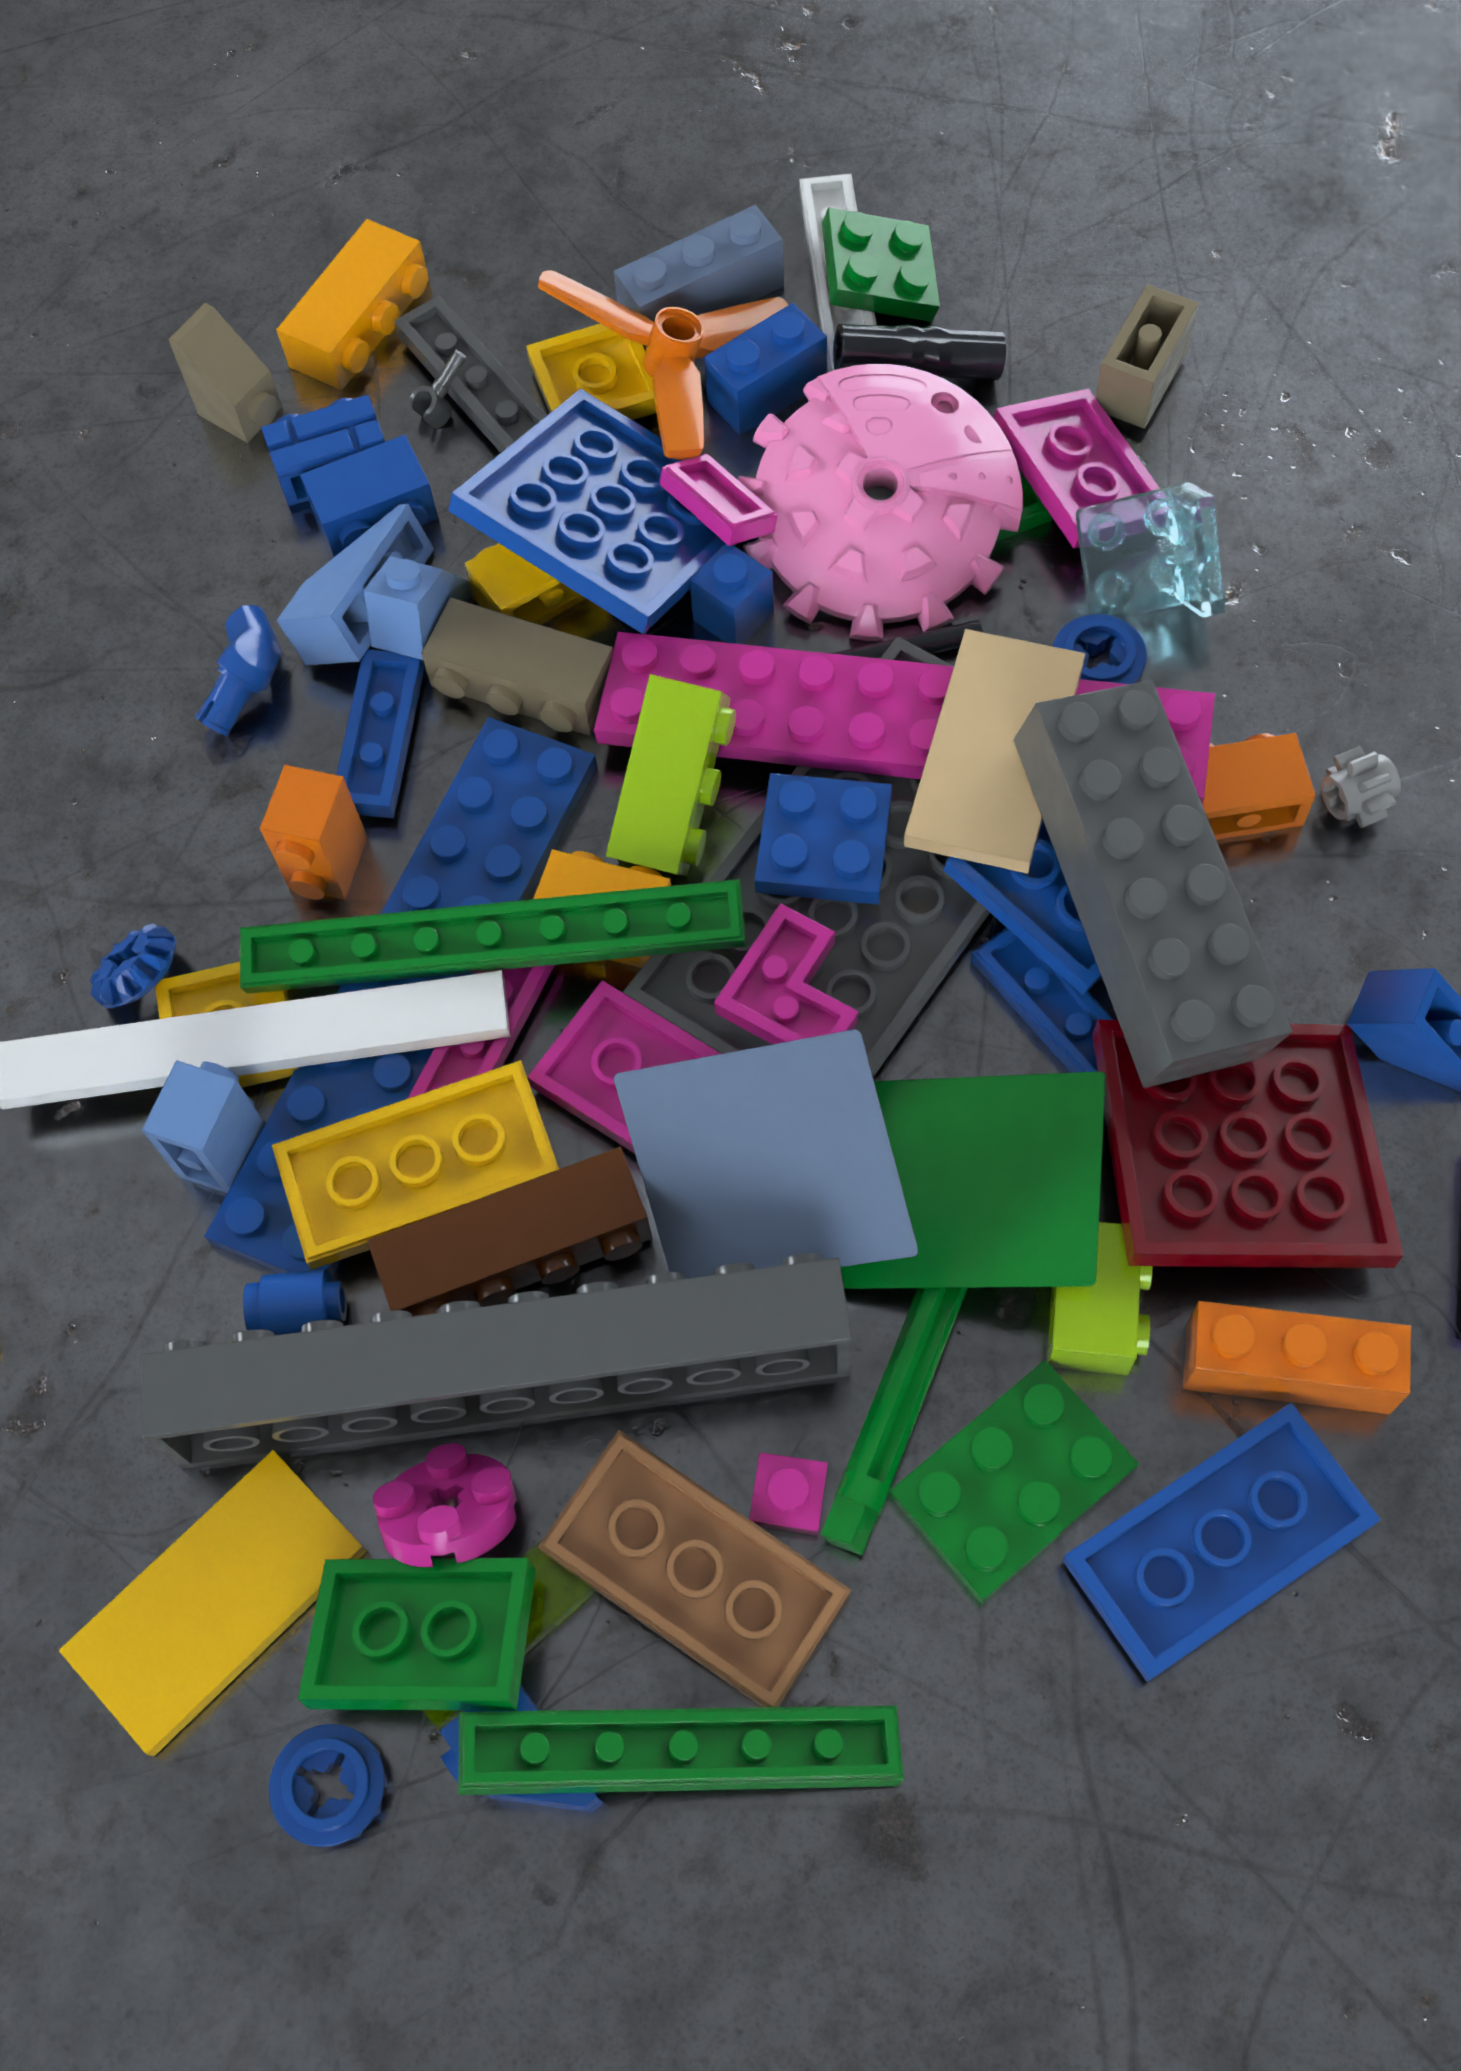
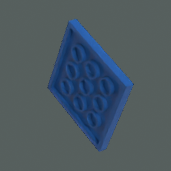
M581 388L453 491L448 509L449 512L642 634L646 633L690 590L691 578L725 544L723 540L660 485L662 467L683 460L667 458L664 455L660 437Z

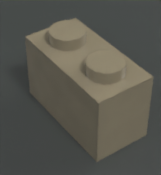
M1149 284L1145 286L1101 362L1095 398L1107 415L1145 429L1189 350L1199 306L1198 302Z

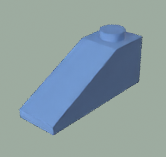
M400 504L303 582L276 620L305 665L359 662L371 645L364 597L365 587L390 556L425 564L433 552L434 548L409 504Z

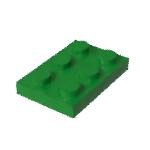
M1044 1360L890 1490L889 1496L976 1599L983 1604L1135 1472L1139 1463L1048 1362Z
M456 1558L432 1559L434 1567L411 1566L396 1559H325L298 1700L307 1709L517 1711L536 1568L529 1558H474L460 1563L456 1562Z

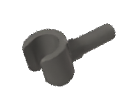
M458 350L454 351L431 387L424 385L417 387L410 396L412 409L420 416H423V420L433 428L442 427L450 418L451 406L444 396L467 359Z

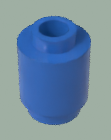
M328 1269L262 1275L260 1282L247 1283L244 1288L243 1314L247 1330H269L274 1332L276 1336L301 1332V1327L304 1324L313 1321H345L347 1303L344 1284L342 1281H333Z

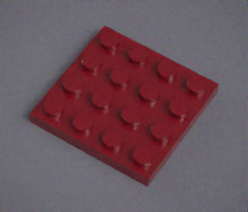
M1098 1019L1092 1036L1097 1069L1105 1074L1104 1114L1128 1266L1394 1268L1403 1257V1251L1353 1035L1348 1025L1289 1023L1293 1032L1261 1059L1143 1088L1119 1021Z

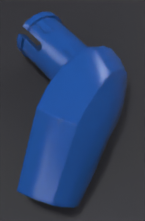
M242 605L228 617L225 628L230 644L216 661L219 664L217 669L221 674L207 699H205L201 708L194 716L205 726L227 737L230 735L233 726L238 720V716L252 694H259L261 690H267L282 652V648L265 611L254 605Z

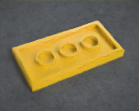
M521 1060L272 1145L305 1260L311 1270L370 1250L367 1240L559 1169Z
M272 1450L58 1651L145 1754L154 1757L318 1599L325 1559H359L367 1550L285 1461Z

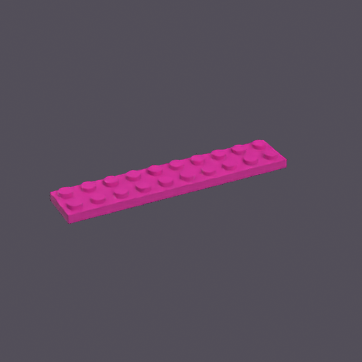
M618 632L594 733L598 744L632 747L649 676L652 674L719 690L731 698L729 708L736 710L735 726L728 746L719 745L717 757L921 779L954 666ZM1080 679L1076 695L1129 684ZM1155 687L1203 805L1215 693Z

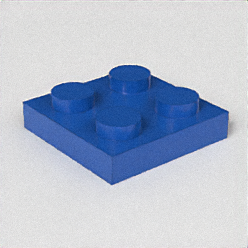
M770 773L754 880L755 893L879 905L892 799V784Z

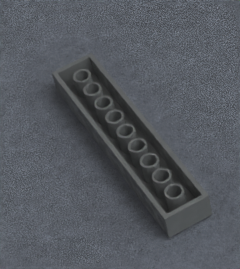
M803 1253L790 1256L782 1261V1266L755 1269V1266L750 1263H731L716 1268L714 1275L686 1279V1275L683 1273L665 1272L648 1277L645 1280V1285L618 1288V1285L613 1282H593L577 1288V1294L551 1298L545 1292L528 1291L510 1296L507 1304L481 1307L480 1303L474 1301H456L442 1305L439 1308V1313L414 1317L407 1311L392 1310L374 1314L370 1318V1323L344 1326L342 1322L336 1320H318L304 1324L301 1327V1332L275 1336L274 1332L269 1330H246L234 1334L232 1342L206 1345L204 1341L196 1339L171 1341L163 1346V1351L140 1354L142 1438L179 1468L185 1469L264 1458L272 1450L278 1455L293 1454L850 1376L852 1337L839 1258L823 1260L821 1254Z

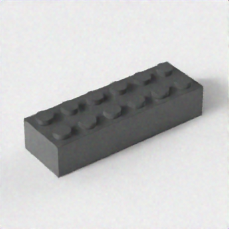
M1153 680L1036 703L1013 741L1143 1088L1261 1059L1293 1031Z

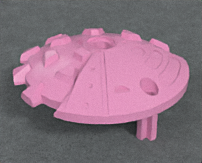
M866 364L837 369L817 376L816 379L807 383L803 388V392L809 401L808 403L799 408L784 423L775 415L768 414L755 432L753 442L766 449L760 461L756 478L738 476L737 480L769 506L778 516L775 531L760 536L757 541L743 545L744 552L769 570L771 568L774 569L781 580L794 592L783 604V607L810 625L819 610L835 617L852 621L849 638L863 641H883V624L902 622L917 618L922 632L939 629L954 621V617L946 604L958 597L971 584L986 595L1004 570L1005 566L990 559L999 530L1018 532L1023 511V492L1017 461L1009 441L997 422L977 400L958 386L929 372L892 364ZM872 487H884L893 496L886 500H875L870 498L865 492Z

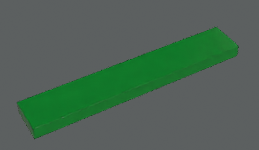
M897 1705L460 1712L458 1718V1795L899 1786L904 1780Z

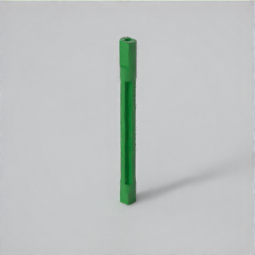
M968 1288L917 1289L821 1532V1536L832 1546L863 1555L876 1519L880 1516Z

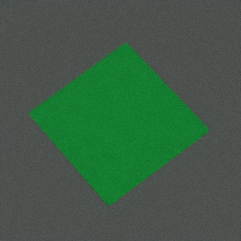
M1103 1072L874 1081L918 1253L913 1257L840 1267L844 1289L1093 1286L1096 1283L1105 1099V1074Z

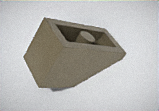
M204 303L168 339L199 416L249 443L261 430L262 426L269 425L273 421L277 412L282 408L268 367L214 307Z

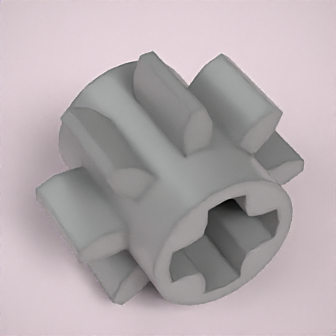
M1361 746L1334 756L1335 766L1326 769L1328 776L1324 777L1321 782L1322 798L1329 812L1339 820L1344 819L1346 822L1356 818L1361 828L1387 818L1386 809L1396 805L1394 798L1399 795L1401 790L1400 777L1392 761L1385 755H1378L1375 751L1365 755Z

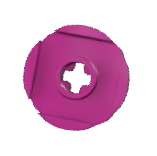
M447 1443L433 1448L426 1455L424 1462L407 1469L392 1482L380 1486L373 1495L378 1527L385 1549L396 1560L416 1567H434L431 1556H443L453 1552L457 1563L474 1559L498 1545L513 1529L517 1518L514 1505L518 1501L508 1468L503 1463L489 1456L467 1454L465 1447L457 1443Z

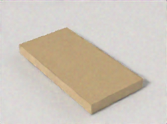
M965 629L904 834L905 847L1028 874L1043 818L1013 739L1036 703L1076 695L1086 653Z

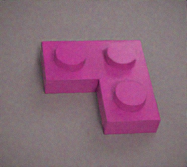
M780 903L715 1000V1014L771 1044L853 1030L858 1023L859 1011L808 985L834 946L835 931Z

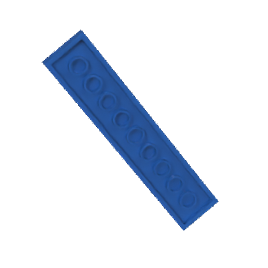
M488 717L380 914L529 900L546 867L552 849L555 850L597 769L595 754ZM475 972L341 985L337 994L472 975ZM434 1048L298 1067L299 1069L293 1072L204 1235L206 1240L215 1247L277 1273L311 1270L305 1260L272 1145L408 1099ZM341 1260L313 1270L328 1269L333 1277Z

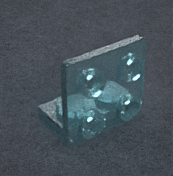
M1184 482L1083 507L1076 511L1089 615L1104 614L1123 619L1179 604L1185 605L1202 618L1225 613L1215 505L1212 494L1190 482Z

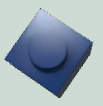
M725 543L690 580L693 621L725 643L744 644L774 613L772 571L734 545L728 546Z

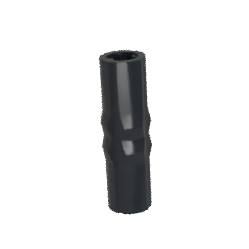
M838 324L833 342L835 370L856 365L892 364L919 369L941 378L998 381L1004 371L1006 361V342L1003 332L952 330L936 325L920 328L910 324L898 326Z

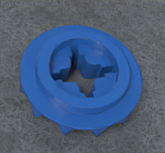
M1091 614L1076 618L1059 631L1053 643V647L1086 653L1080 678L1082 680L1121 684L1139 683L1147 662L1146 645L1139 632L1126 621L1110 615ZM1108 646H1111L1108 663L1101 662L1096 668H1087L1089 655L1097 656L1101 651L1104 652Z
M154 923L145 925L140 931H130L126 939L119 944L114 943L113 950L107 956L100 959L99 964L101 967L92 974L90 979L92 984L90 995L105 1008H115L130 1004L146 995L160 982L172 963L173 954L176 949L175 936L165 926L158 927Z
M339 1724L318 1725L295 1736L277 1757L269 1780L270 1805L279 1825L292 1838L311 1846L331 1848L360 1837L362 1831L369 1825L372 1819L381 1812L384 1788L388 1782L380 1758V1751L359 1731ZM335 1765H340L343 1769L340 1773L339 1781L348 1787V1792L354 1794L352 1801L345 1798L339 1800L330 1797L323 1807L318 1808L315 1816H313L318 1807L316 1801L319 1798L320 1791L311 1785L312 1781L303 1776L305 1770L315 1774L317 1772L329 1774Z

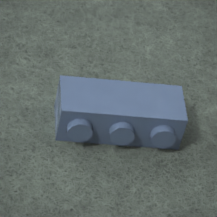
M755 204L614 270L617 302L646 316L653 322L656 314L666 307H681L696 315L753 302L784 287L783 239Z

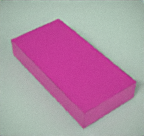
M704 454L662 467L660 485L728 546L775 531L778 514L710 455Z

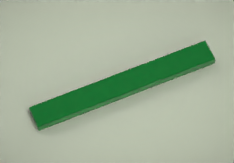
M740 879L240 927V988L245 993L250 994L746 947L742 886Z

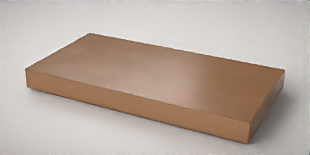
M621 1430L617 1431L538 1546L540 1552L761 1707H779L852 1591Z

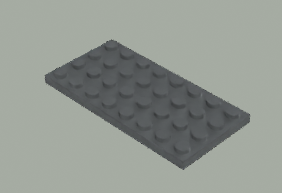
M898 636L880 658L952 666ZM797 766L791 775L892 784V799L879 905L755 893L754 880L764 809L708 881L740 879L746 947L650 956L623 993L721 1054L772 1045L715 1014L714 1002L781 903L835 931V944L808 985L859 1011L858 1023L854 1029L860 1031L871 1073L874 1077L990 912L943 871L945 863L950 856L904 846V834L921 779Z

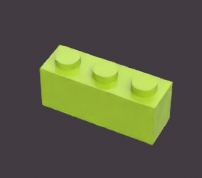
M650 674L605 857L683 876L688 875L690 865H699L706 842V830L699 829L704 806L714 805L721 782V770L714 769L719 745L728 746L736 721V710L729 708L731 698L724 692Z

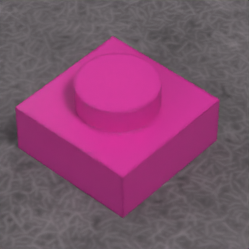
M760 1452L749 1519L761 1528L818 1537L828 1462Z

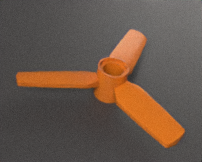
M553 270L542 272L537 285L540 290L623 337L647 346L643 366L647 374L653 378L652 384L663 452L667 458L678 460L698 457L704 448L701 374L694 365L696 358H704V356L789 305L783 298L773 297L696 315L681 307H666L656 314L653 322L646 316Z

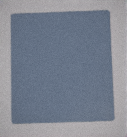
M856 1029L621 1072L614 1076V1083L669 1272L683 1273L686 1275V1279L714 1275L716 1268L731 1263H750L755 1266V1269L782 1266L784 1259L803 1253L821 1254L823 1260L839 1258L840 1267L917 1255L918 1248L860 1031Z

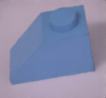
M390 556L364 589L371 647L423 660L421 653L450 597L467 602L471 597L472 590L469 581L444 569L420 564L409 559Z

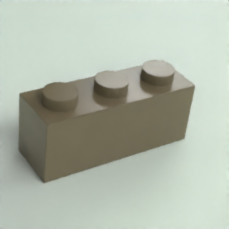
M450 597L421 654L431 686L444 695L452 698H462L465 696L487 703L496 711L506 715H516L519 713L541 720L550 728L560 732H570L573 730L591 736L594 731L613 649L611 646Z

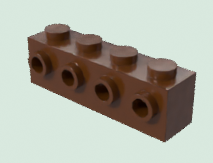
M620 1146L367 1241L390 1311H407L414 1317L439 1313V1308L442 1305L456 1301H474L480 1303L481 1307L503 1304L508 1301L510 1296L516 1294V1289L540 1280L543 1284H554L574 1276L579 1271L580 1265L602 1257L608 1261L628 1257L642 1247V1242L653 1237L647 1213Z

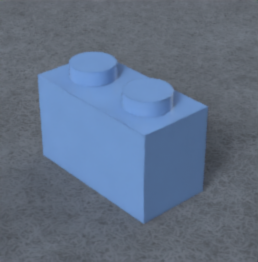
M176 1060L141 1131L178 1177L228 1193L265 1123L254 1108L255 1102L245 1094L239 1085V1077L231 1070L219 1064L204 1061L199 1068Z

